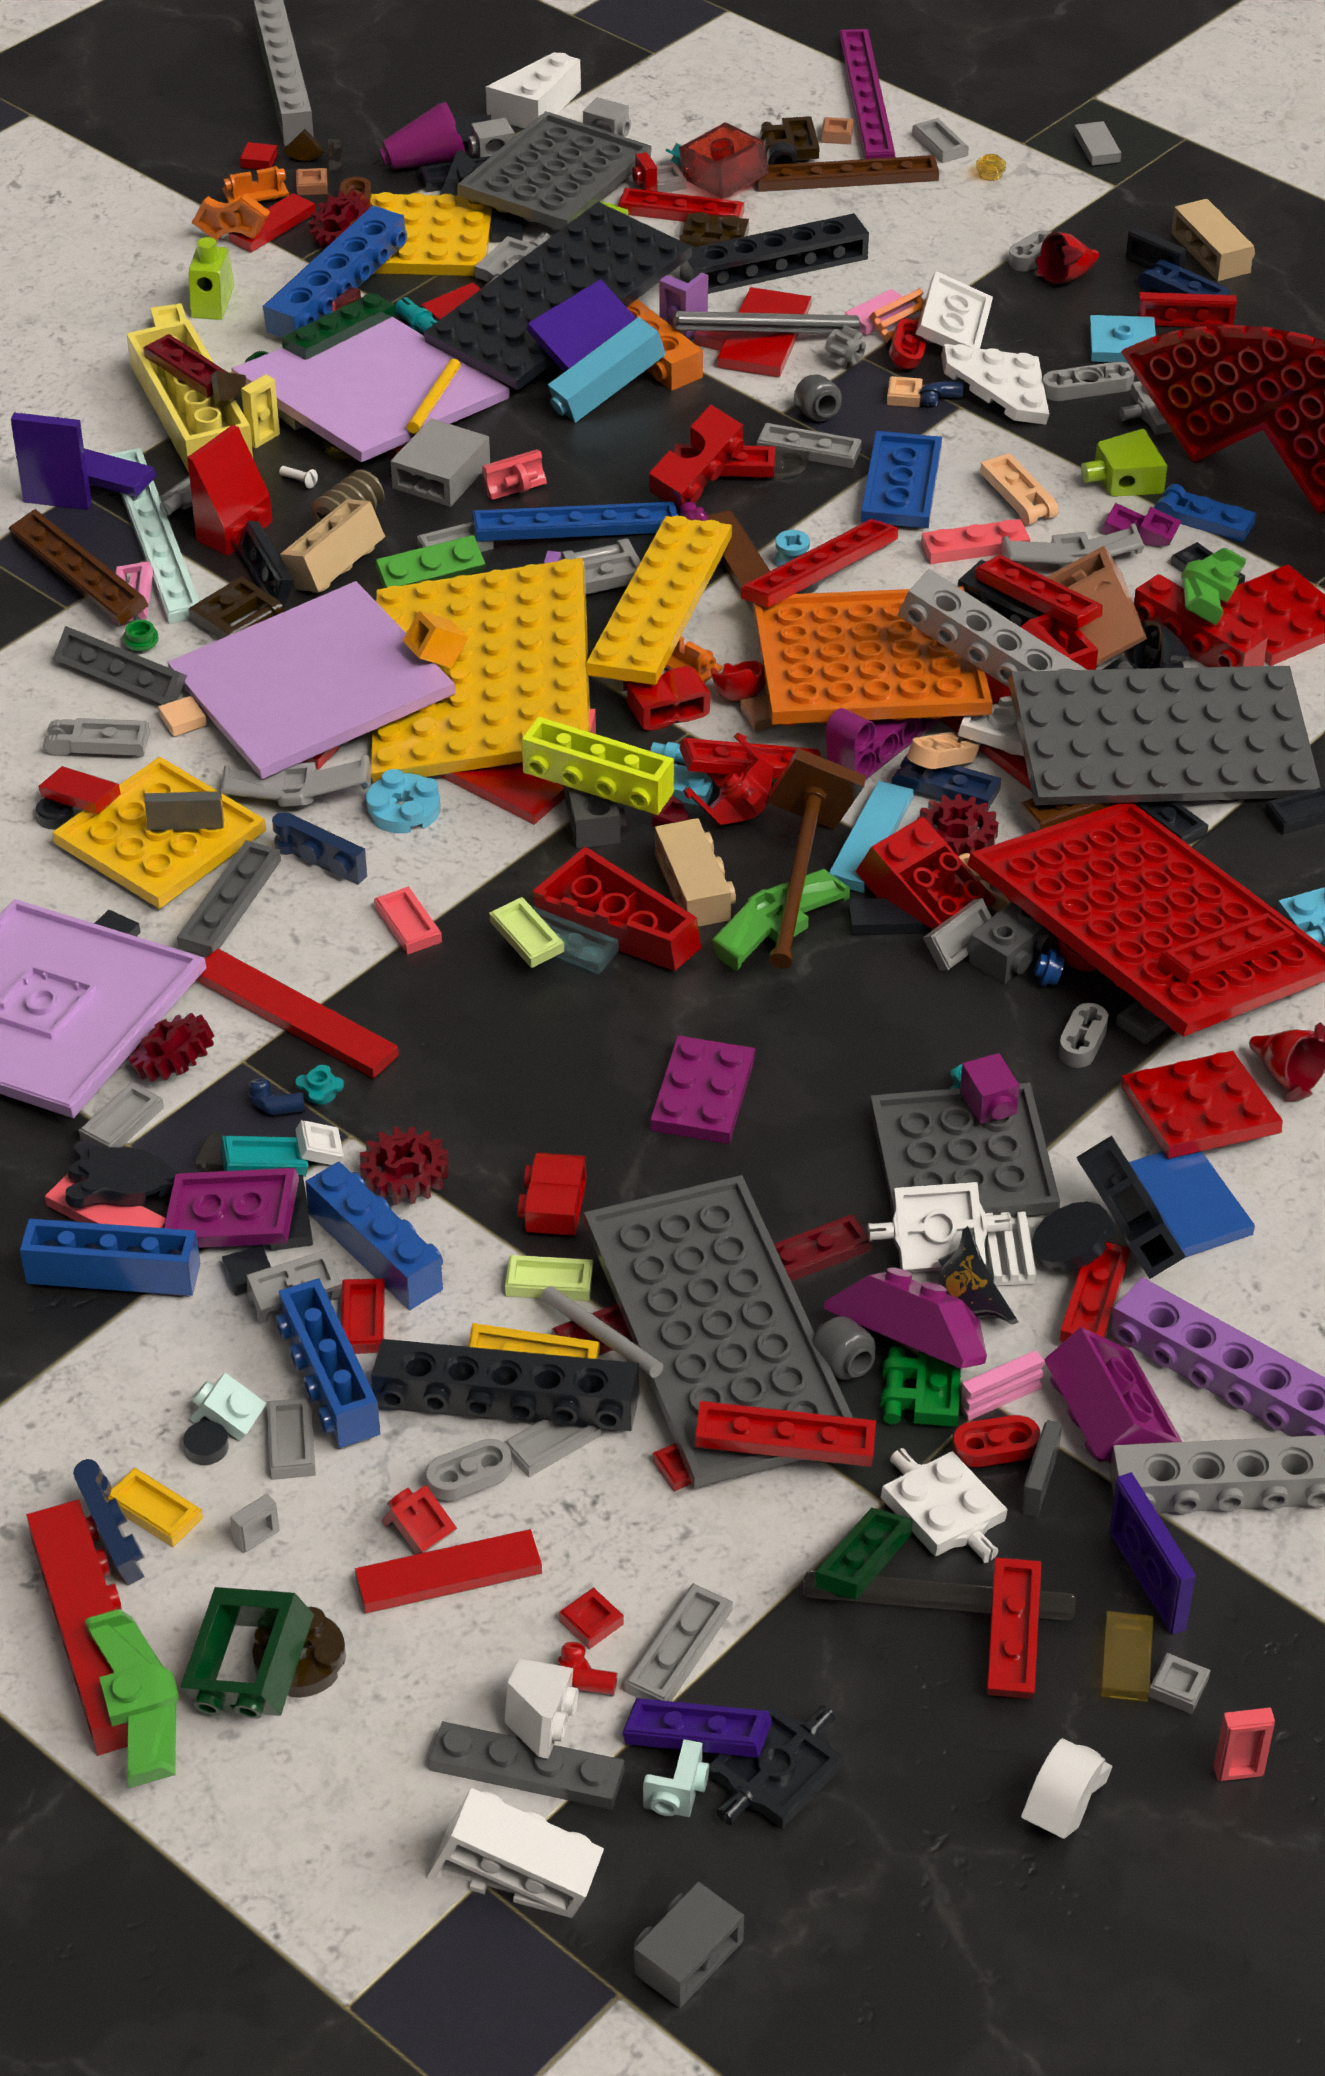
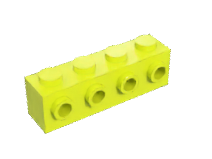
M539 716L522 738L523 773L655 815H659L674 793V758Z

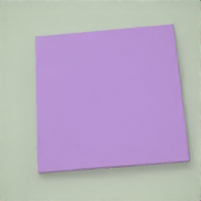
M391 317L308 360H304L281 348L231 368V373L246 375L245 386L265 374L275 379L277 407L279 410L358 461L364 462L409 442L416 435V433L413 434L407 430L408 422L449 360L457 358L426 343L425 336ZM457 359L461 364L460 369L422 427L431 418L451 424L507 400L510 388L484 372Z
M357 581L167 662L169 668L187 675L183 688L190 696L192 695L199 707L261 779L267 778L456 693L454 682L435 663L418 658L402 641L406 632Z
M14 899L0 913V1094L74 1118L141 1043V1039L149 1034L154 1028V1024L164 1017L207 968L205 958Z

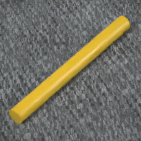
M457 359L449 360L408 422L407 430L410 433L415 434L420 430L460 369L461 364Z

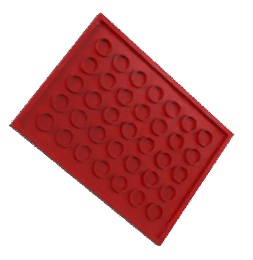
M1132 802L1119 803L970 853L967 866L979 874L984 881L993 885L1009 901L1022 908L1037 923L1042 924L1056 935L1062 943L1071 947L1086 959L1090 965L1100 970L1115 985L1124 989L1139 1001L1144 1008L1154 1013L1168 1024L1173 1031L1183 1037L1325 982V947ZM1265 913H1269L1295 933L1293 941L1289 946L1187 985L1158 963L1163 951Z

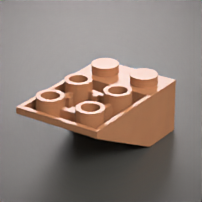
M1105 546L1046 576L1103 605L1102 616L1079 629L1097 647V665L1147 639L1123 574Z

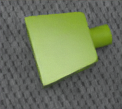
M203 237L197 241V247L188 272L191 318L223 320L234 288L229 249L217 247L216 240L212 237Z
M1145 429L1100 441L1096 446L1095 461L1085 462L1081 465V474L1084 482L1089 483L1101 480L1108 494L1113 497L1161 494L1165 490L1167 464Z

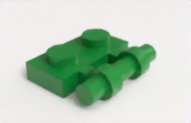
M891 1347L888 1350V1358L883 1362L882 1370L883 1378L886 1380V1388L882 1390L880 1396V1407L884 1410V1421L888 1424H897L901 1420V1412L905 1409L914 1410L915 1424L957 1427L961 1369L921 1351L918 1352V1358L905 1357V1350L902 1347ZM906 1379H917L916 1389L903 1388V1382Z

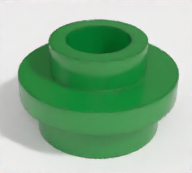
M147 620L130 622L123 634L124 645L137 652L147 651L159 641L158 631Z

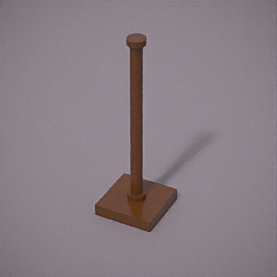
M797 748L775 781L767 798V803L803 817L776 947L770 952L769 957L770 964L780 969L789 968L792 965L793 954L791 946L816 825L819 823L835 830L864 788L866 775L800 748Z

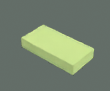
M523 897L489 913L492 925L531 968L564 952V942Z
M509 1255L505 1296L542 1298L544 1289L553 1286L571 1300L590 1301L593 1260Z

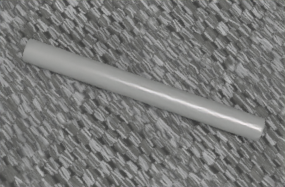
M553 1286L544 1289L542 1293V1300L629 1362L639 1363V1369L652 1378L658 1377L661 1374L663 1364Z

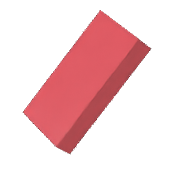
M409 886L374 898L375 909L407 955L442 943L441 931Z
M1271 1707L1224 1713L1214 1762V1770L1218 1781L1264 1775L1275 1724Z

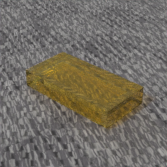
M1107 1611L1101 1686L1102 1697L1148 1702L1153 1616Z

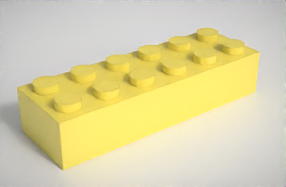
M189 319L126 333L130 366L187 470V457L233 424L239 427L253 457L250 425L236 400H233L228 405L215 406L214 395L206 398L144 357L143 347L170 334L213 362Z

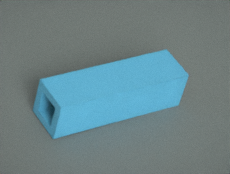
M638 317L549 383L548 386L553 397L550 402L555 411L561 416L565 414L576 423L664 357L666 353L659 332Z

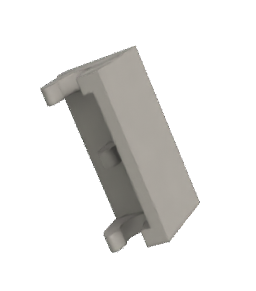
M327 1249L247 1275V1298L250 1306L256 1307L258 1323L268 1321V1312L280 1309L278 1291L319 1278L326 1293H329L331 1300L340 1297L342 1282Z

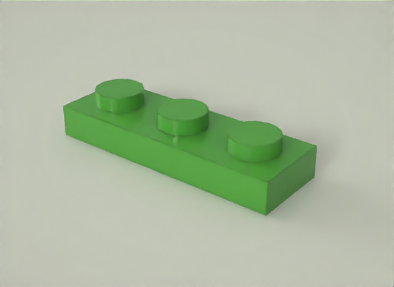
M471 535L376 559L375 567L383 588H387L389 586H403L421 583L426 580L435 581L484 571L485 562L475 536Z

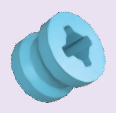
M786 530L779 533L776 537V549L778 550L775 556L776 566L779 567L806 553L810 548L809 536L799 530Z

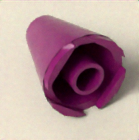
M446 102L438 103L382 141L383 148H380L379 152L385 167L390 165L393 170L448 163L453 162L457 151L461 150L466 154L460 134L458 135L455 127V119Z

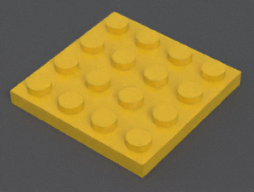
M382 192L371 195L372 205L404 215L407 232V242L403 247L397 250L373 274L475 276V266L488 255L493 207L482 203H473L467 198L452 194L423 195L421 193L403 195Z
M159 756L119 785L121 795L99 814L83 810L54 830L52 835L54 844L160 909L237 853L246 840L253 841L266 831V821L261 816L221 793L224 828L148 830L144 802L145 793L217 791Z

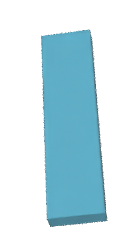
M878 780L829 872L846 884L850 890L865 892L867 885L855 871L871 846L896 832L913 800L914 789Z

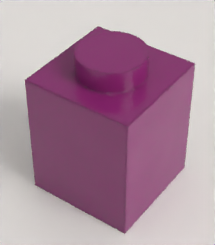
M1000 1053L962 1063L960 1092L979 1124L1004 1119L1017 1114L1020 1085Z

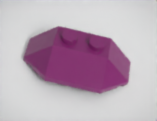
M888 1268L887 1272L868 1275L825 1301L823 1309L838 1316L851 1318L861 1326L960 1369L982 1365L986 1362L987 1353L980 1320L962 1300L946 1294L947 1288L936 1283H920L912 1279V1274L906 1270Z

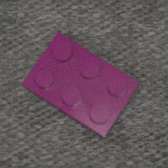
M678 1035L651 1117V1131L730 1144L755 1061V1048Z
M295 1168L175 1174L164 1228L196 1230L198 1248L287 1244L299 1182L297 1171Z

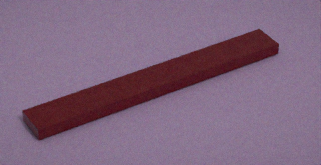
M853 1214L774 1244L790 1281L872 1251V1241H869L868 1235ZM617 1304L591 1313L633 1342ZM573 1321L552 1328V1335L600 1342L599 1355L612 1351L610 1347Z

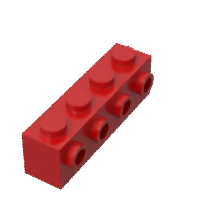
M1157 574L1135 589L1134 606L1140 621H1155L1166 626L1188 648L1190 652L1189 657L1204 666H1264L1268 638L1224 611L1217 625L1192 613L1185 608L1184 588L1160 574Z

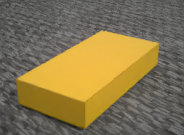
M136 1467L111 1489V1493L108 1496L109 1501L114 1498L117 1499L127 1519L171 1547H174L203 1519L201 1508Z

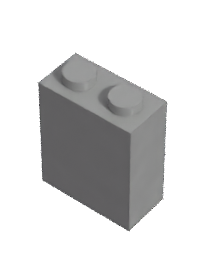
M431 418L391 460L392 488L451 507L483 472L482 466L490 464L489 436Z

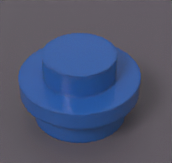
M1050 948L1046 955L1040 953L1037 959L1034 976L1039 977L1040 986L1046 987L1047 984L1056 986L1060 979L1065 956L1057 954L1056 949Z

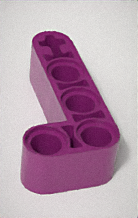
M839 708L831 715L826 726L827 760L866 775L867 779L911 745L913 738L921 737L935 726L940 719L925 717L907 718L901 721L892 719L868 720L844 708Z

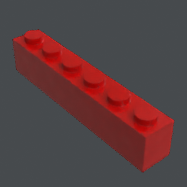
M79 1499L28 1513L26 1516L32 1544L96 1754L99 1756L128 1747V1722L112 1727L99 1678L113 1674L93 1639L90 1638L85 1625V1620L89 1617L114 1610H122L115 1583L106 1585L104 1579L105 1576L111 1575L104 1548L95 1550L93 1542L100 1540L96 1523L92 1515L84 1516Z

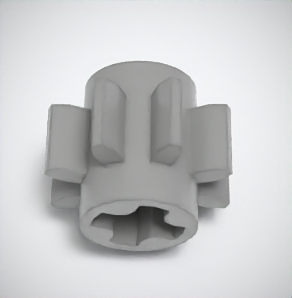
M846 325L843 326L842 331L838 329L833 330L825 345L826 351L831 353L828 360L844 368L849 366V362L854 365L859 363L866 349L865 342L861 341L863 334Z

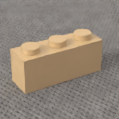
M1208 199L1174 207L1171 234L1217 281L1251 273L1252 259L1255 255L1254 245Z
M346 499L284 550L280 556L294 579L293 586L295 590L319 593L329 588L330 582L340 574L349 571L353 566L352 564L361 556L372 552L375 548L374 546L385 535L371 501Z
M698 818L655 826V856L675 903L697 917L698 927L731 920V904L736 903L735 889L731 881L726 882L724 864L721 857H715L714 844L710 832H704Z

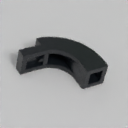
M1112 1135L1076 1157L1118 1224L1127 1245L1149 1279L1186 1257L1153 1198Z

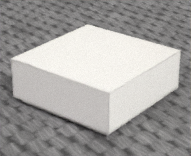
M301 1120L295 1129L301 1159L333 1165L338 1161L341 1163L344 1154L338 1128Z

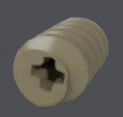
M356 470L340 483L333 486L331 490H328L314 500L311 506V514L315 525L346 499L371 501L375 510L377 504H383L385 499L384 490L379 480L365 470Z

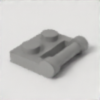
M628 538L617 540L616 544L581 552L574 553L572 550L561 552V560L583 557L586 594L628 586L641 562Z

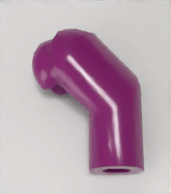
M692 502L684 503L680 507L681 516L689 520H708V515L704 512L703 508L697 507Z

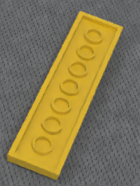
M665 516L586 662L587 674L589 676L652 685L657 684L732 538L731 524H723L716 520H689L684 516Z

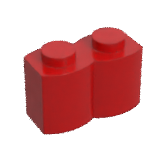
M683 666L671 669L660 676L656 685L631 681L627 683V704L644 730L662 729L676 721L689 722L703 718L710 713L711 693L694 667Z
M536 1153L533 1165H526L524 1187L528 1191L527 1194H520L518 1204V1218L525 1219L526 1232L576 1235L586 1186V1156Z

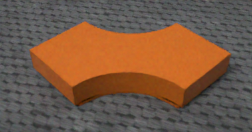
M246 193L233 203L218 202L208 196L203 200L191 223L216 241L222 235L230 232L242 233L254 239L262 229L270 211Z

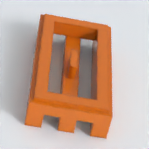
M921 288L873 311L869 316L885 343L892 341L894 330L888 332L887 327L919 311L922 312L925 300L921 297L924 294ZM914 301L915 305L884 321L880 320V318ZM918 317V318H916V319H914V320L917 321V322H919L920 317Z

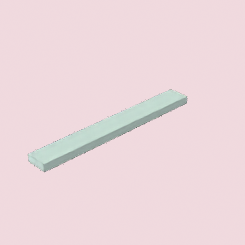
M141 448L109 454L147 465ZM152 480L138 497L124 493L120 494L146 562L150 561L153 568L152 580L167 621L171 624L190 620L189 607L198 603L199 599L167 515L160 509L161 499Z

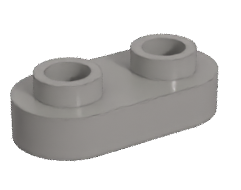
M484 1439L439 1456L427 1468L428 1488L436 1498L444 1501H453L504 1481L511 1473V1451L502 1441Z

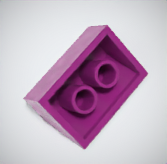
M1080 1327L1044 1359L1052 1374L1050 1377L1051 1384L1064 1396L1069 1406L1067 1413L1070 1419L1081 1428L1087 1439L1085 1447L1097 1461L1111 1463L1113 1445L1182 1442L1131 1350Z

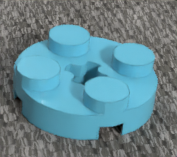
M398 769L387 770L383 773L382 779L376 781L366 794L367 812L372 816V822L378 828L387 832L410 833L412 826L422 824V829L426 828L440 814L441 803L438 783L433 778L403 773ZM407 801L404 802L402 805L397 804L398 802Z

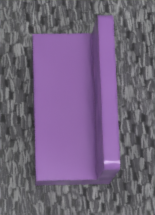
M700 273L689 283L669 275L663 277L659 281V316L674 327L673 318L677 311L708 312V275ZM696 331L679 332L692 341Z

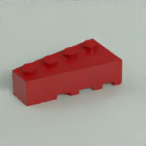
M586 846L532 891L536 912L548 926L667 969L676 971L701 949L697 917Z

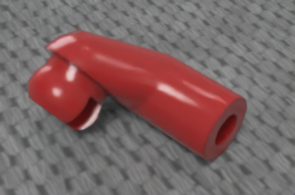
M567 1642L561 1647L558 1665L573 1668L572 1687L578 1688L579 1691L615 1695L618 1678L617 1672L592 1669L584 1658L585 1647L578 1642Z

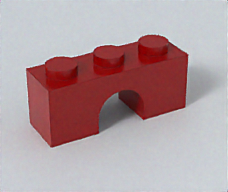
M711 404L690 427L691 446L701 453L693 458H683L669 450L649 473L650 492L665 502H674L676 509L679 511L684 503H696L708 482L716 480L720 476L724 464L731 457L735 458L744 446L743 424Z

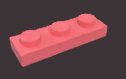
M1021 519L924 532L922 533L921 545L929 563L937 564L1002 554L1001 542L1003 537L1008 536L1010 541L1030 542V537Z

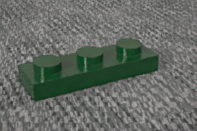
M871 1507L815 1571L814 1587L831 1592L840 1598L857 1600L911 1536L913 1519Z

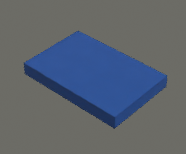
M1161 1151L1129 1162L1153 1198L1186 1257L1254 1234L1255 1224L1202 1151L1170 1159Z

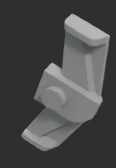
M1133 523L1129 529L1088 539L1086 532L1052 535L1051 543L1010 541L1009 537L1005 536L1001 542L1002 556L1014 562L1058 564L1061 569L1102 546L1106 547L1111 556L1133 550L1135 554H1140L1144 549V544L1136 524Z
M362 755V759L359 761L318 771L315 762L298 763L264 779H261L256 772L230 770V767L226 765L223 770L221 793L229 798L231 795L277 800L281 807L308 805L314 801L317 795L361 785L363 789L370 788L371 763L368 755Z

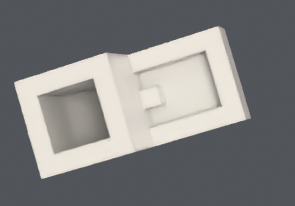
M1063 1738L1060 1739L1046 1758L1034 1782L1021 1818L1065 1839L1079 1828L1092 1793L1107 1782L1112 1765L1104 1762L1105 1759L1095 1750L1086 1746L1075 1745Z

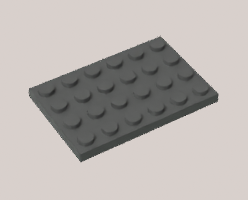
M545 111L458 183L457 195L467 198L473 203H482L494 207L500 212L511 213L523 217L526 221L538 222L550 226L555 231H560L598 201L603 200L632 174V168L635 167V154L647 152L651 157L652 146Z

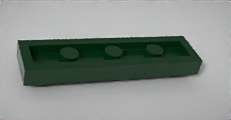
M366 294L362 298L283 336L282 348L304 360H308L395 316V304L383 299L378 294Z

